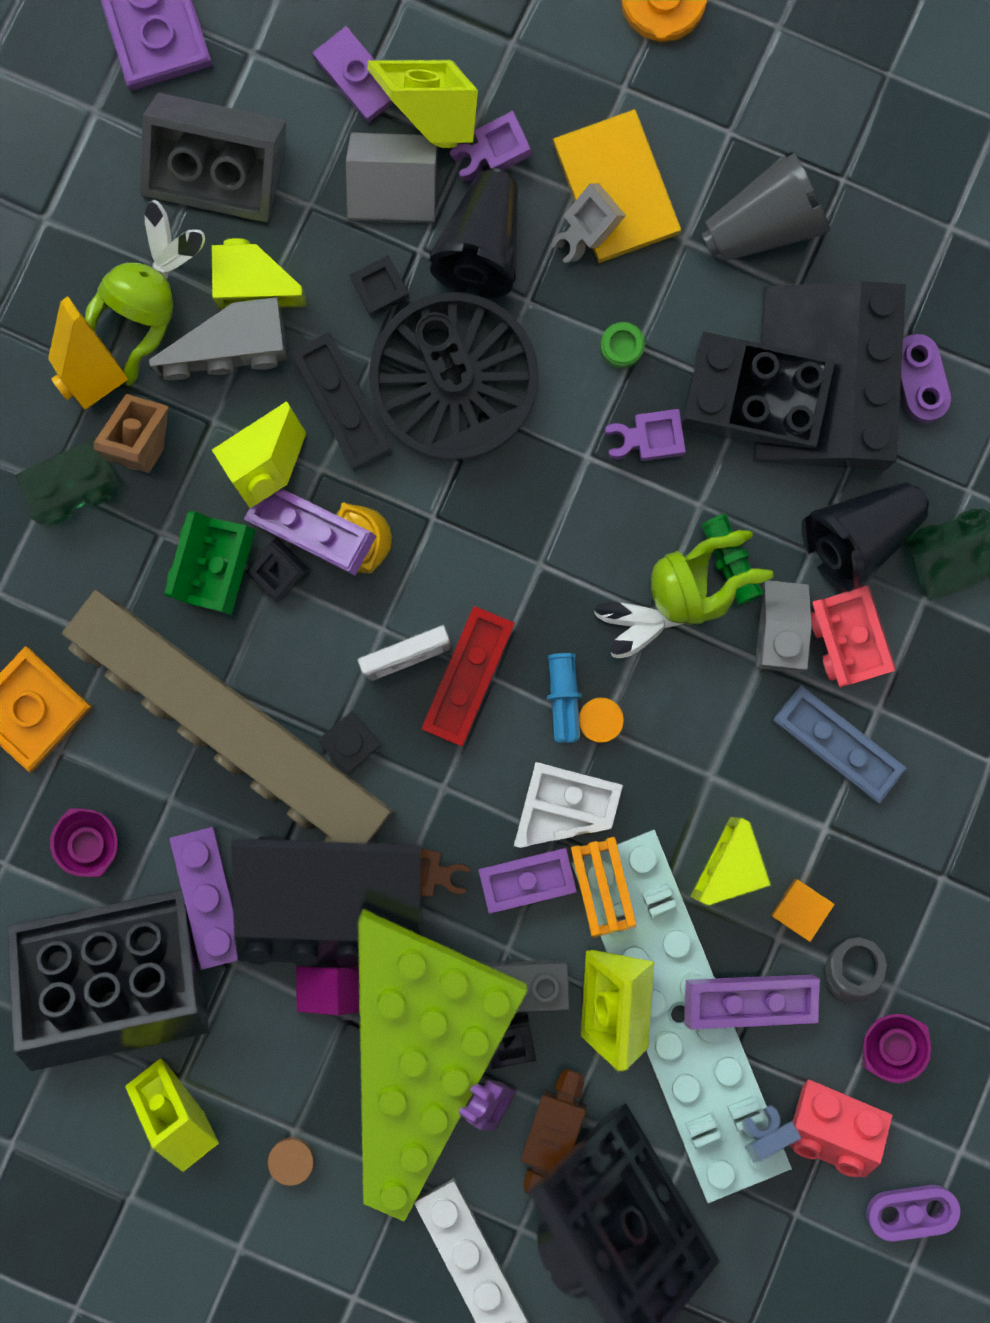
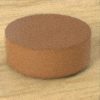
M287 1137L280 1140L273 1147L268 1157V1169L271 1176L280 1184L294 1186L304 1182L312 1172L315 1163L314 1152L311 1146L305 1140L298 1137Z

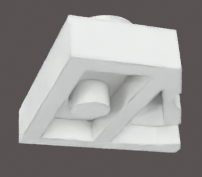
M535 762L514 846L522 848L543 842L612 829L623 785Z

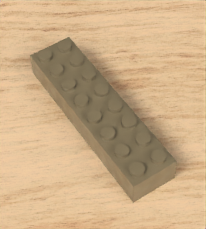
M96 589L93 591L61 633L72 641L68 649L77 657L99 668L101 665L108 668L109 670L104 676L110 682L125 692L128 690L134 695L137 691L145 697L140 704L160 719L165 718L171 721L174 718L181 725L177 732L198 747L201 745L206 748L210 745L215 749L217 754L213 759L233 774L238 773L242 775L245 772L251 776L254 781L250 787L270 802L273 800L278 802L281 799L291 808L286 814L307 830L310 828L314 829L317 826L325 832L327 837L323 842L372 843L395 812L116 600Z

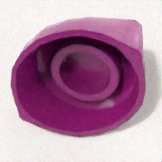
M68 809L54 826L50 835L52 857L66 873L83 877L106 876L107 870L117 853L118 838L116 829L111 821L102 813L90 809Z
M892 1014L877 1019L864 1036L861 1066L877 1077L897 1084L917 1078L925 1070L931 1057V1040L927 1025L903 1014Z

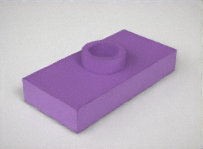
M347 26L312 52L314 60L368 124L394 104L367 69L368 60H374L373 57Z

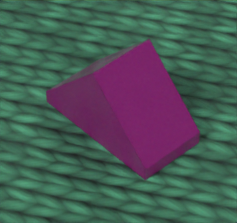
M339 964L297 965V1012L328 1015L360 1013L359 967L347 968Z

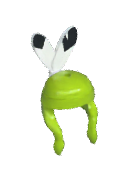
M156 200L151 201L147 205L144 215L148 242L154 260L153 266L150 267L140 263H123L114 267L102 279L97 288L98 292L88 304L85 313V320L94 332L96 331L99 317L108 308H112L120 315L132 321L151 326L144 339L131 352L125 364L124 373L128 378L126 381L128 386L138 379L140 361L160 345L169 321L172 318V291L167 281L169 272L195 256L202 249L205 242L204 233L197 229L188 230L172 241L167 213Z
M737 530L726 536L709 538L699 543L685 557L679 550L666 554L664 558L660 559L653 566L651 573V591L658 610L616 602L596 606L594 614L597 618L611 624L631 626L614 640L611 647V655L615 658L632 656L653 641L664 628L682 624H702L703 622L717 619L725 615L734 601L737 588L750 583H763L773 578L774 573L772 570L750 569L745 573L729 578L722 589L712 596L706 597L708 563L714 549L739 546L751 539L753 533L748 530Z

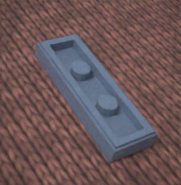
M802 685L797 687L771 720L876 803H881L907 769Z

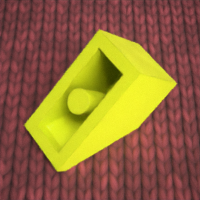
M233 238L225 240L223 245H212V296L219 309H224L235 302L276 297L281 307H306V297L302 286L257 244H250V241L246 239Z
M286 401L213 448L212 452L249 508H252L288 484L307 433Z
M162 1058L158 1059L125 1086L152 1148L182 1172L219 1144L204 1111Z

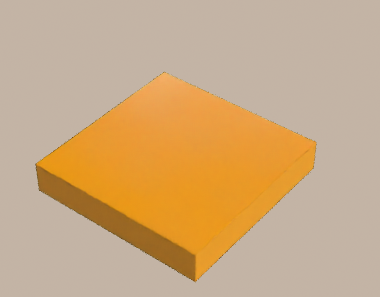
M27 646L0 673V746L28 772H33L93 706Z

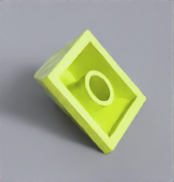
M368 60V71L393 103L430 143L441 148H454L458 143L473 142L478 90L452 60Z

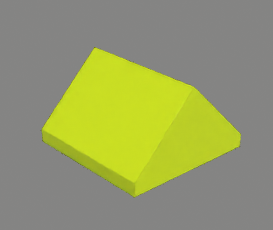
M729 818L690 896L706 905L770 886L751 824L743 818Z
M588 950L585 956L580 1036L617 1071L627 1070L649 1047L654 962L597 950Z

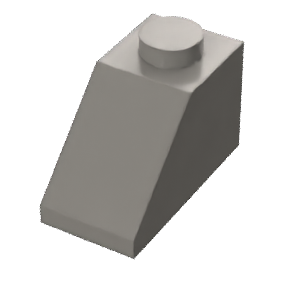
M770 580L763 582L764 595H762L755 668L792 673L803 672L808 667L812 626L809 585Z

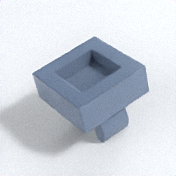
M771 1105L763 1109L769 1122L765 1130L758 1129L751 1117L742 1120L743 1129L746 1134L751 1138L757 1139L744 1146L753 1163L762 1161L801 1139L792 1121L780 1126L779 1113Z

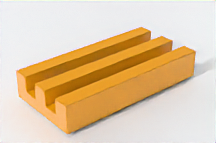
M615 837L607 838L606 841L590 842L588 843L589 845L581 847L580 845L571 847L592 938L636 928L637 924ZM609 851L626 919L618 922L600 853ZM589 855L592 857L608 924L601 926L598 924L582 858Z

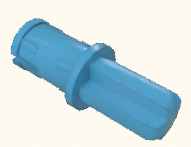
M576 654L548 655L551 694L547 695V701L552 702L554 740L557 743H574L580 739L578 700L582 699V693L578 692Z

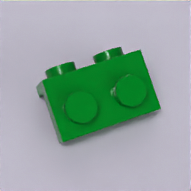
M188 511L185 523L180 530L179 544L174 561L167 575L165 596L191 606L232 615L256 530L247 525L210 518L196 511Z

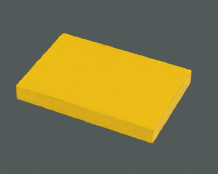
M635 109L553 138V146L574 201L578 199L589 184H600L626 215L599 248H592L598 264L680 234V225Z

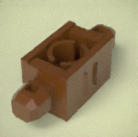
M565 1068L560 1073L554 1088L558 1090L557 1094L544 1089L520 1162L533 1166L532 1168H527L523 1183L524 1192L527 1194L574 1148L587 1104L575 1100L576 1097H581L584 1085V1076L578 1071Z

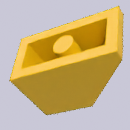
M67 296L61 300L48 357L57 373L51 380L66 400L74 396L84 410H86L126 382L128 378L71 299Z

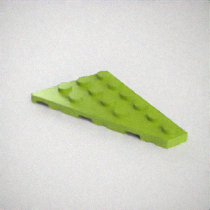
M363 909L359 917L363 1204L405 1222L461 1116L459 1114L461 1107H466L473 1094L470 1090L473 1085L479 1083L527 993V985L522 981Z

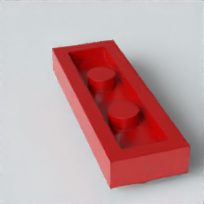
M473 606L421 730L463 747L514 628V622Z

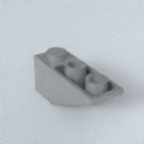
M277 297L232 303L149 359L150 367L157 376H163L165 380H183L190 377V372L207 370V373L210 375H224L232 373L235 366L251 365V368L256 370L277 367L278 361L288 360L280 303Z

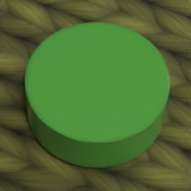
M618 322L608 327L600 343L603 359L610 366L618 369L634 366L641 359L645 348V339L642 332L635 325L627 322Z

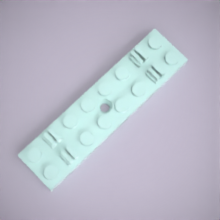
M651 830L617 844L637 927L600 937L607 953L654 962L649 1047L646 1052L707 1203H710L792 1168L784 1148L762 1161L753 1163L744 1147L757 1139L751 1138L746 1134L743 1129L742 1120L751 1117L755 1126L760 1130H765L769 1122L763 1111L767 1106L735 1027L691 1030L684 1025V1021L675 1022L671 1017L674 1007L678 1005L685 1006L686 980L715 978L656 832ZM609 851L602 852L600 855L617 922L626 920ZM589 855L583 858L598 924L601 926L608 924L592 857ZM572 862L571 865L578 880L575 864Z

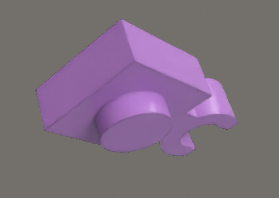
M513 111L474 130L478 143L474 145L459 144L450 151V155L455 162L460 161L464 157L471 158L470 165L459 171L464 182L474 180L476 175L482 172L483 167L488 164L491 169L504 170L533 155L532 149Z
M679 409L635 415L636 428L629 429L621 423H613L605 427L606 436L616 434L624 439V445L621 448H613L608 451L610 459H622L631 450L639 449L641 462L684 456L686 452Z
M487 1080L485 1085H473L470 1090L473 1092L469 1105L461 1107L459 1114L466 1118L467 1122L480 1130L495 1131L516 1090L504 1082Z

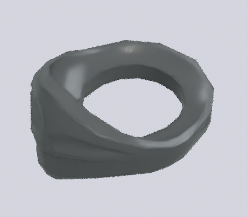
M861 937L844 940L831 951L825 964V982L830 993L837 1000L843 1002H861L871 998L877 993L885 980L887 969L885 955L873 941ZM852 948L867 950L876 961V972L872 979L861 983L859 986L850 983L842 975L844 969L842 960L845 953Z

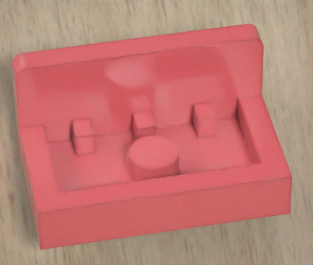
M869 585L812 602L815 610L811 612L812 629L816 638H824L829 654L823 655V663L830 681L837 679L839 687H844L897 670Z
M808 1079L802 1086L793 1118V1123L801 1139L790 1144L789 1147H792L795 1153L804 1158L820 1159L836 1166V1169L844 1175L866 1177L881 1164L892 1114Z

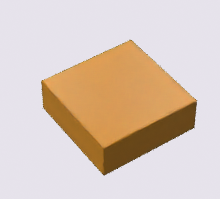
M794 879L770 916L811 942L835 904L798 879Z

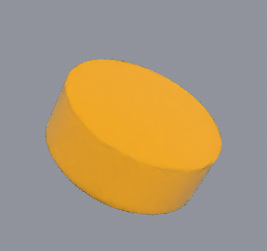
M592 699L583 706L579 713L580 730L587 739L593 742H608L614 739L622 730L624 723L623 713L620 707L610 699Z

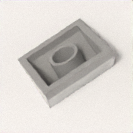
M351 133L346 157L348 221L435 224L438 147L430 143L424 135Z

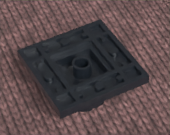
M626 1103L612 1109L528 1191L539 1214L542 1216L537 1230V1245L545 1270L550 1271L552 1274L550 1279L560 1291L572 1298L581 1299L588 1297L605 1323H672L720 1262Z

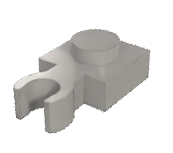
M589 184L563 215L571 226L566 232H561L554 237L551 247L562 248L568 241L570 252L563 261L576 262L583 256L586 244L589 248H599L626 215L600 184Z

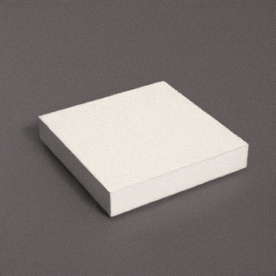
M444 625L357 660L363 675L369 680L374 681L450 651L452 647Z

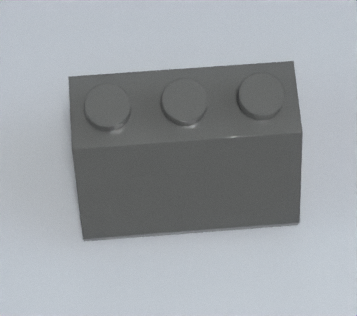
M158 92L143 114L140 196L268 223L284 159L287 120Z

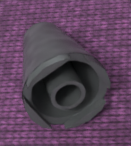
M790 152L779 158L705 221L709 230L701 235L712 257L721 254L724 261L823 236V234L831 231L821 205H818L811 182L795 153Z

